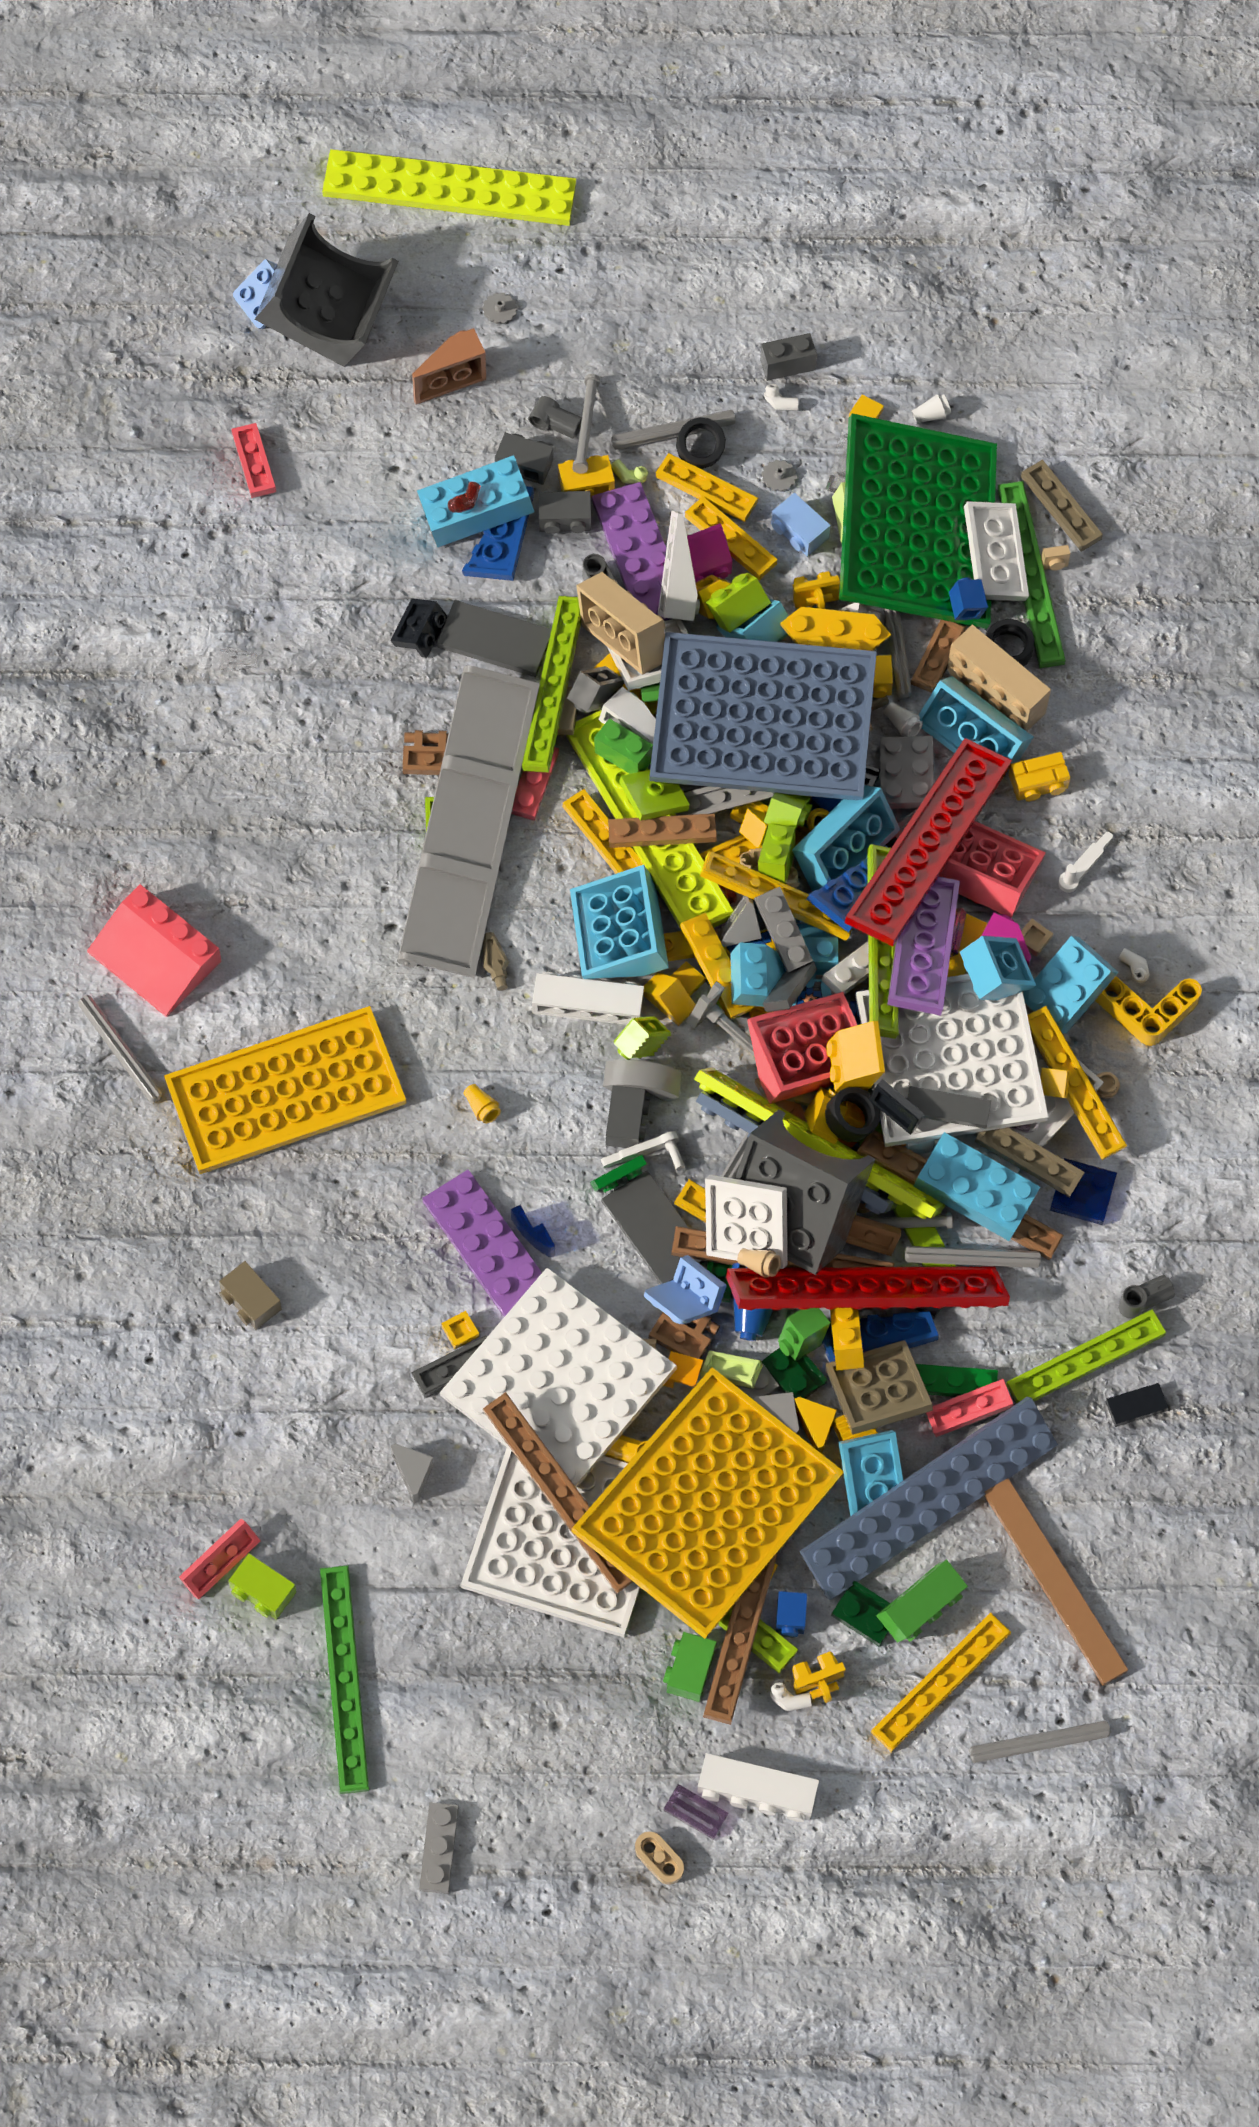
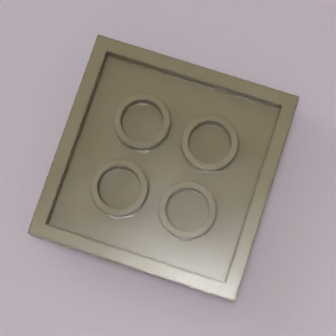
M905 1340L863 1352L864 1368L836 1371L835 1361L826 1363L827 1374L852 1435L933 1411L932 1402Z

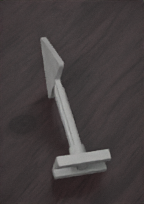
M716 981L707 997L703 994L699 998L686 1023L695 1029L708 1018L714 1024L717 1023L754 1056L751 1037L724 1014L725 1011L716 1004L725 989ZM761 1086L759 1092L765 1094L764 1089ZM817 1090L786 1100L809 1106Z

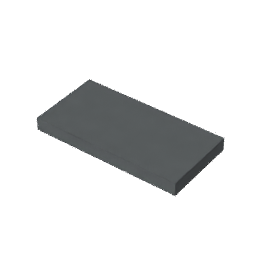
M454 600L438 639L437 648L536 677L546 653L552 629Z
M645 1171L603 1197L601 1202L658 1282L663 1284L674 1279L681 1258L671 1255L676 1226L689 1227L650 1173ZM694 1259L700 1265L705 1262L703 1260Z

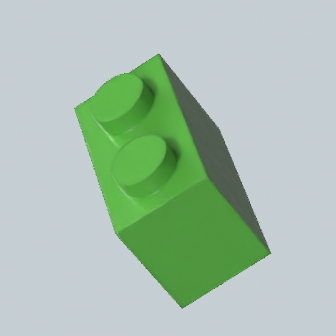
M610 718L594 737L595 753L629 774L645 771L651 764L653 744Z
M820 1308L800 1309L789 1316L778 1339L779 1347L786 1356L790 1355L794 1361H798L803 1355L809 1354L822 1344L831 1322Z
M683 1632L681 1640H675L671 1656L676 1658L673 1667L667 1666L663 1682L667 1683V1693L700 1702L717 1641L704 1639L687 1632Z

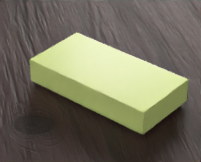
M709 1350L700 1375L703 1378L710 1368L713 1367L734 1385L754 1388L763 1365L761 1360Z

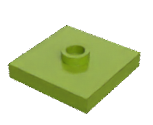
M650 770L620 777L619 783L640 821L680 813L689 809L690 804L679 784L650 781Z

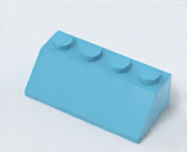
M953 676L938 682L918 715L923 723L922 729L953 753L956 752L964 738H967L1011 759L1012 764L1018 762L1034 736Z

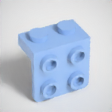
M267 259L233 292L235 300L259 329H263L266 326L254 319L277 266L276 263Z
M689 1255L680 1258L674 1279L646 1289L644 1297L654 1307L659 1308L675 1323L686 1324L718 1312L727 1285Z

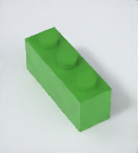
M946 1559L931 1568L876 1616L897 1643L904 1639L910 1642L922 1633L920 1627L924 1623L928 1622L931 1624L943 1615L941 1609L948 1604L951 1607L962 1599L963 1595L961 1592L968 1586Z

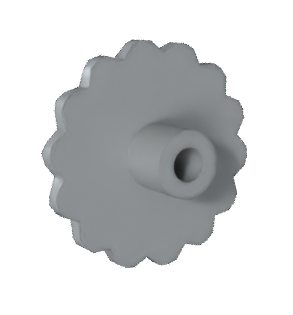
M494 293L493 296H488L487 300L483 302L482 310L484 311V316L491 322L505 324L507 321H512V317L516 316V301L510 295Z
M775 460L764 466V471L761 475L763 477L762 481L766 484L767 488L783 492L795 485L797 475L796 469L792 468V464H787L784 460Z

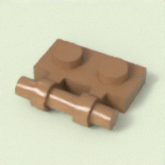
M423 730L405 732L404 743H414V746H404L403 774L439 775L449 733L447 731L423 733ZM423 743L438 744V747L423 746Z
M662 1312L648 1338L657 1339L656 1343L670 1351L701 1359L711 1343V1339L703 1335V1333L708 1331L716 1335L720 1325L711 1321L712 1318L710 1316H705L691 1321L696 1324L695 1329H692L685 1324L675 1323L668 1315Z

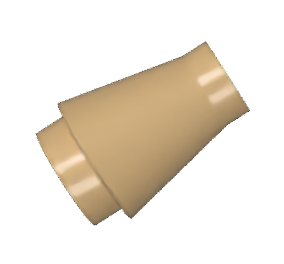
M742 1248L737 1257L739 1264L746 1266L765 1278L775 1276L781 1266L780 1256L776 1255L772 1250Z

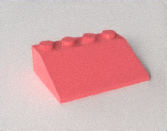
M975 821L939 877L960 881L958 894L971 899L975 903L991 908L999 914L1012 918L1046 852Z
M141 884L121 902L87 950L92 957L166 1017L221 962L220 950L215 944Z
M843 992L747 1020L759 1080L769 1103H776L819 1090L820 1087L827 1088L834 1085V1082L830 1080V1069L832 1066L831 1058L827 1055V1043L837 1031L857 1026V1022Z

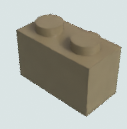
M246 1261L219 1281L221 1288L220 1296L227 1305L233 1304L239 1310L237 1315L246 1326L251 1324L257 1330L282 1310L279 1298Z

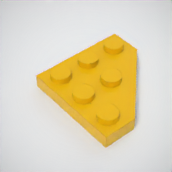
M801 606L780 623L796 644L873 651L891 636L890 632L875 614Z

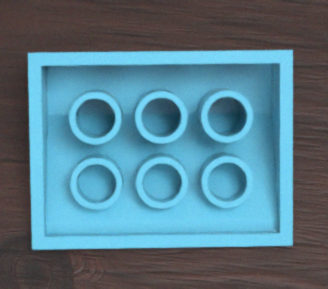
M645 865L570 889L581 973L584 979L646 976L669 968L657 888Z

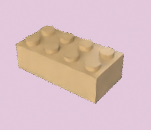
M603 572L576 585L582 627L642 675L662 665L665 622L660 615L653 613L646 604L638 601L629 591L624 590L614 579H610Z
M973 624L951 644L947 666L950 675L957 680H961L970 690L1025 731H1028L1046 714L1051 689Z

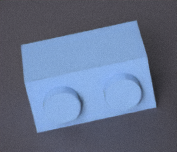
M793 493L772 511L771 524L773 529L779 535L783 534L795 550L802 551L807 557L829 539L831 525L796 493Z

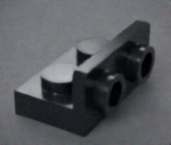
M411 598L390 641L395 647L416 649L421 657L427 658L446 622L447 615L437 601Z

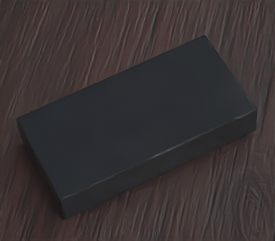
M883 1079L877 1084L869 1098V1101L910 1135L917 1129L925 1115Z
M1159 1383L1113 1396L1105 1401L1115 1427L1166 1412L1169 1408Z

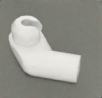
M776 384L766 386L764 397L774 409L798 411V398L783 397L779 393V387Z
M1124 948L1118 960L1130 966L1132 977L1136 982H1146L1150 975L1146 959Z
M779 1682L772 1685L770 1697L782 1709L793 1711L812 1707L809 1693L793 1695L785 1688L783 1683Z

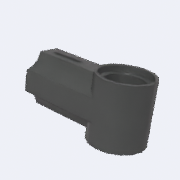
M541 396L529 415L528 420L537 429L548 430L550 428L574 439L580 432L582 417L560 408L554 399Z
M1163 1274L1141 1285L1128 1286L1119 1301L1118 1308L1120 1313L1126 1318L1133 1319L1141 1315L1143 1311L1174 1298L1173 1284L1169 1277ZM1127 1299H1134L1139 1305H1132Z

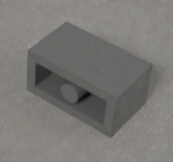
M811 333L761 343L760 361L767 381L816 370L817 352Z
M505 432L495 455V462L514 455L522 478L544 485L553 462V446H549L543 441L536 442L526 439L520 434Z
M590 491L539 492V532L555 534L572 531L573 533L591 531Z
M606 666L581 671L567 699L573 702L574 707L581 712L587 713L600 710L623 686L624 681L621 676Z
M612 1086L605 1146L629 1148L639 1144V1140H645L646 1124H642V1116H648L650 1099H645V1089Z

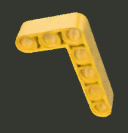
M1115 976L1095 1001L1141 1043L1147 1046H1154L1196 1008L1202 988L1198 981L1190 978L1184 979L1156 1006L1151 1008ZM1113 991L1118 996L1110 997L1106 994V992ZM1190 992L1194 997L1187 998L1182 993ZM1134 1009L1138 1014L1131 1015L1126 1010ZM1170 1009L1173 1010L1176 1014L1168 1015L1164 1012V1010ZM1146 1027H1154L1157 1032L1151 1033L1146 1030Z

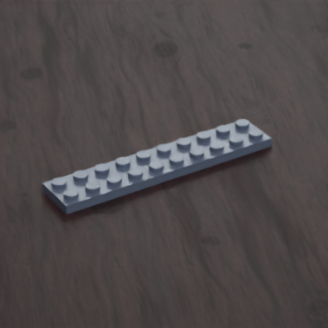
M1026 1397L799 1552L826 1598L832 1600L851 1587L853 1581L858 1582L983 1497L986 1490L1007 1478L1009 1479L1058 1444L1032 1398Z

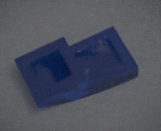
M521 1204L512 1208L511 1220L521 1235L544 1255L550 1258L555 1256V1244L544 1224L541 1223L532 1227Z

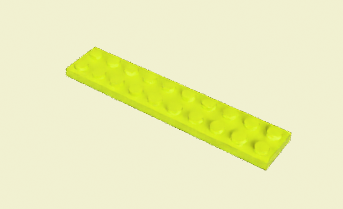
M330 149L322 193L323 197L570 226L576 178Z
M602 710L576 721L574 735H566L614 818H638L619 783L620 777L629 773L595 753L594 737L604 726L599 721ZM693 843L632 847L651 874L658 892L679 927L682 922L703 913L707 914L713 928L727 922L733 913V909L718 884L700 876L704 861Z
M713 1067L699 1070L694 1079L701 1083L699 1087L710 1094L715 1092L724 1097L723 1102L734 1108L742 1107L747 1110L746 1115L755 1121H766L777 1110L785 1112L786 1115L783 1123L788 1132L798 1141L815 1151L841 1159L864 1158L838 1140L833 1144L811 1132L807 1122L775 1103L770 1104L768 1099ZM875 1163L873 1164L866 1184L867 1187L875 1191H879V1189L889 1194L888 1199L898 1205L907 1204L913 1208L911 1212L922 1219L927 1217L931 1219L941 1214L945 1204L913 1187V1184Z

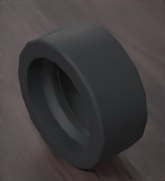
M698 417L689 420L682 426L677 436L676 449L678 456L700 469L713 466L719 461L725 450L726 438L724 431L717 422L709 418ZM699 428L710 431L716 441L713 453L704 458L695 457L687 450L686 446L688 434Z
M1014 619L1000 620L991 625L986 636L993 642L996 637L1004 634L1015 635L1024 642L1023 652L1011 657L1023 667L1027 665L1032 657L1034 648V636L1029 627Z
M847 1087L840 1090L827 1103L825 1110L826 1123L831 1132L838 1138L847 1142H858L865 1139L879 1125L880 1109L869 1101L871 1094L868 1091L859 1087ZM843 1101L855 1103L862 1110L865 1116V1125L862 1128L853 1127L844 1120L840 1111V1104Z

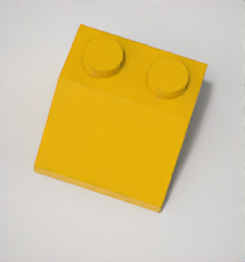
M871 1021L839 1030L828 1041L827 1055L831 1058L832 1066L830 1069V1080L834 1082L835 1092H839L847 1087H859L868 1091L885 1073L878 1021Z

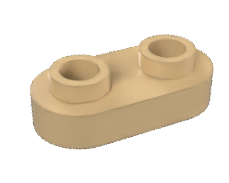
M642 1833L635 1842L637 1857L660 1882L667 1885L677 1883L684 1873V1864L681 1858L657 1833ZM647 1844H651L655 1847V1850L652 1853H647L644 1847ZM666 1866H672L675 1871L673 1874L668 1875L663 1869Z

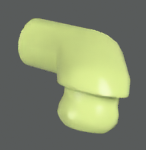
M620 459L615 460L611 464L612 471L625 484L638 482L642 484L647 479L648 471L643 466L636 467L635 470H628Z

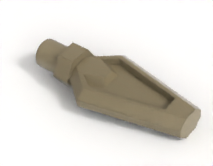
M493 932L485 933L483 938V967L491 974L492 981L496 983L497 990H506L508 988L506 969L509 965V960Z

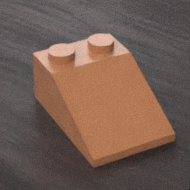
M474 328L467 331L462 330L450 336L412 373L415 404L486 380V352Z

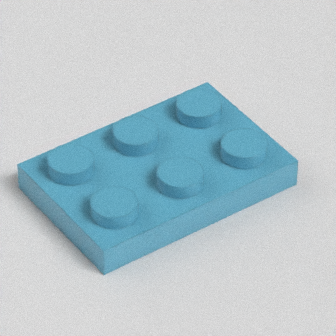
M890 1430L839 1442L850 1516H852L903 1481L896 1432Z

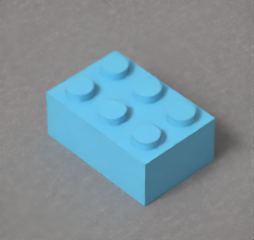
M1070 936L1034 979L1036 986L1023 992L1024 1001L1033 1011L1047 1006L1061 1032L1067 1034L1119 972L1080 937Z

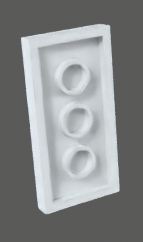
M967 501L964 505L974 580L982 579L986 600L1026 601L1029 597L1016 504Z

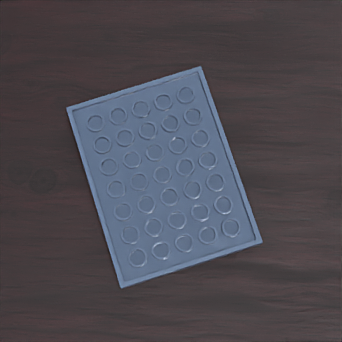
M666 632L650 781L863 800L877 651Z

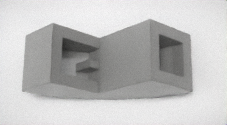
M606 1061L603 1087L612 1091L613 1085L645 1089L649 1094L664 1101L679 1098L682 1072L672 1067L649 1061Z

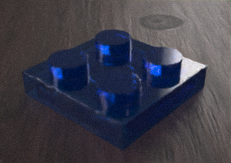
M1064 1158L1066 1162L1082 1170L1084 1174L1070 1198L1055 1190L1049 1211L1103 1226L1117 1172Z

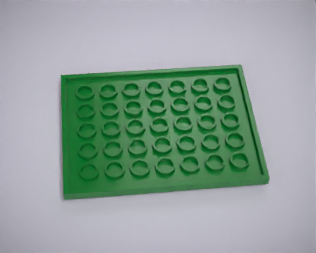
M852 413L848 418L839 600L970 626L973 624L975 627L987 629L991 624V600H986L988 608L980 619L955 620L949 591L959 579L968 577L974 580L964 505L967 501L995 503L997 443Z

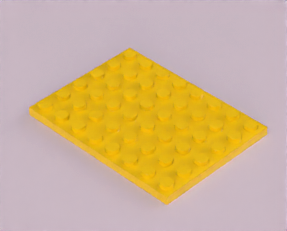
M711 1367L572 1527L571 1532L706 1639L842 1477L843 1470Z

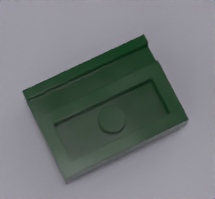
M779 1347L761 1361L775 1379L779 1388L784 1393L793 1392L794 1399L797 1397L806 1399L827 1383V1378L806 1354L798 1361H794L790 1355L786 1356Z
M853 1581V1585L845 1592L831 1616L879 1647L889 1631L876 1615L890 1603L857 1581Z

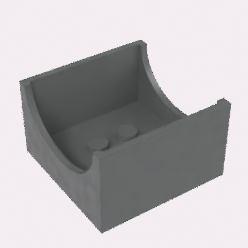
M308 213L288 237L254 320L345 367L366 344L399 261L394 258L383 262L367 261L337 249L318 233L314 225L316 216Z
M777 1110L750 1133L735 1179L787 1188V1260L816 1275L844 1249L875 1158L868 1155L861 1159H841L815 1151L798 1141L788 1132L783 1123L786 1113Z

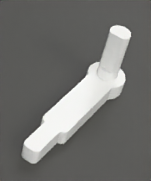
M1105 832L1097 843H1092L1074 865L1069 864L1067 866L1066 872L1060 875L1058 881L1059 888L1062 891L1071 893L1077 889L1079 881L1100 859L1104 849L1112 841L1113 835L1110 832Z
M676 1131L664 1133L659 1137L620 1150L618 1153L601 1159L603 1167L608 1168L630 1161L640 1155H646L666 1148L669 1151L676 1171L685 1168L676 1145L679 1142Z

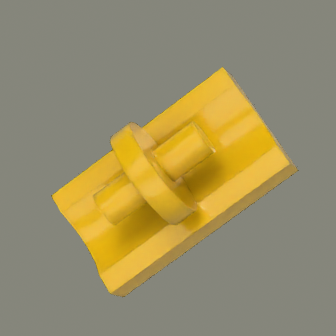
M829 571L819 573L816 580L808 581L804 576L794 578V584L792 585L795 609L801 606L807 607L812 605L825 609L826 602L839 600L840 579L838 575L832 576Z
M831 1651L817 1657L821 1670L815 1673H811L807 1661L793 1666V1688L796 1695L812 1690L810 1691L812 1699L822 1696L825 1703L832 1701L830 1693L839 1690L837 1682L833 1681L843 1678L846 1669L843 1662L838 1663Z

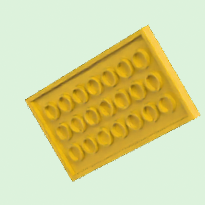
M370 1006L164 1075L199 1175L407 1104Z

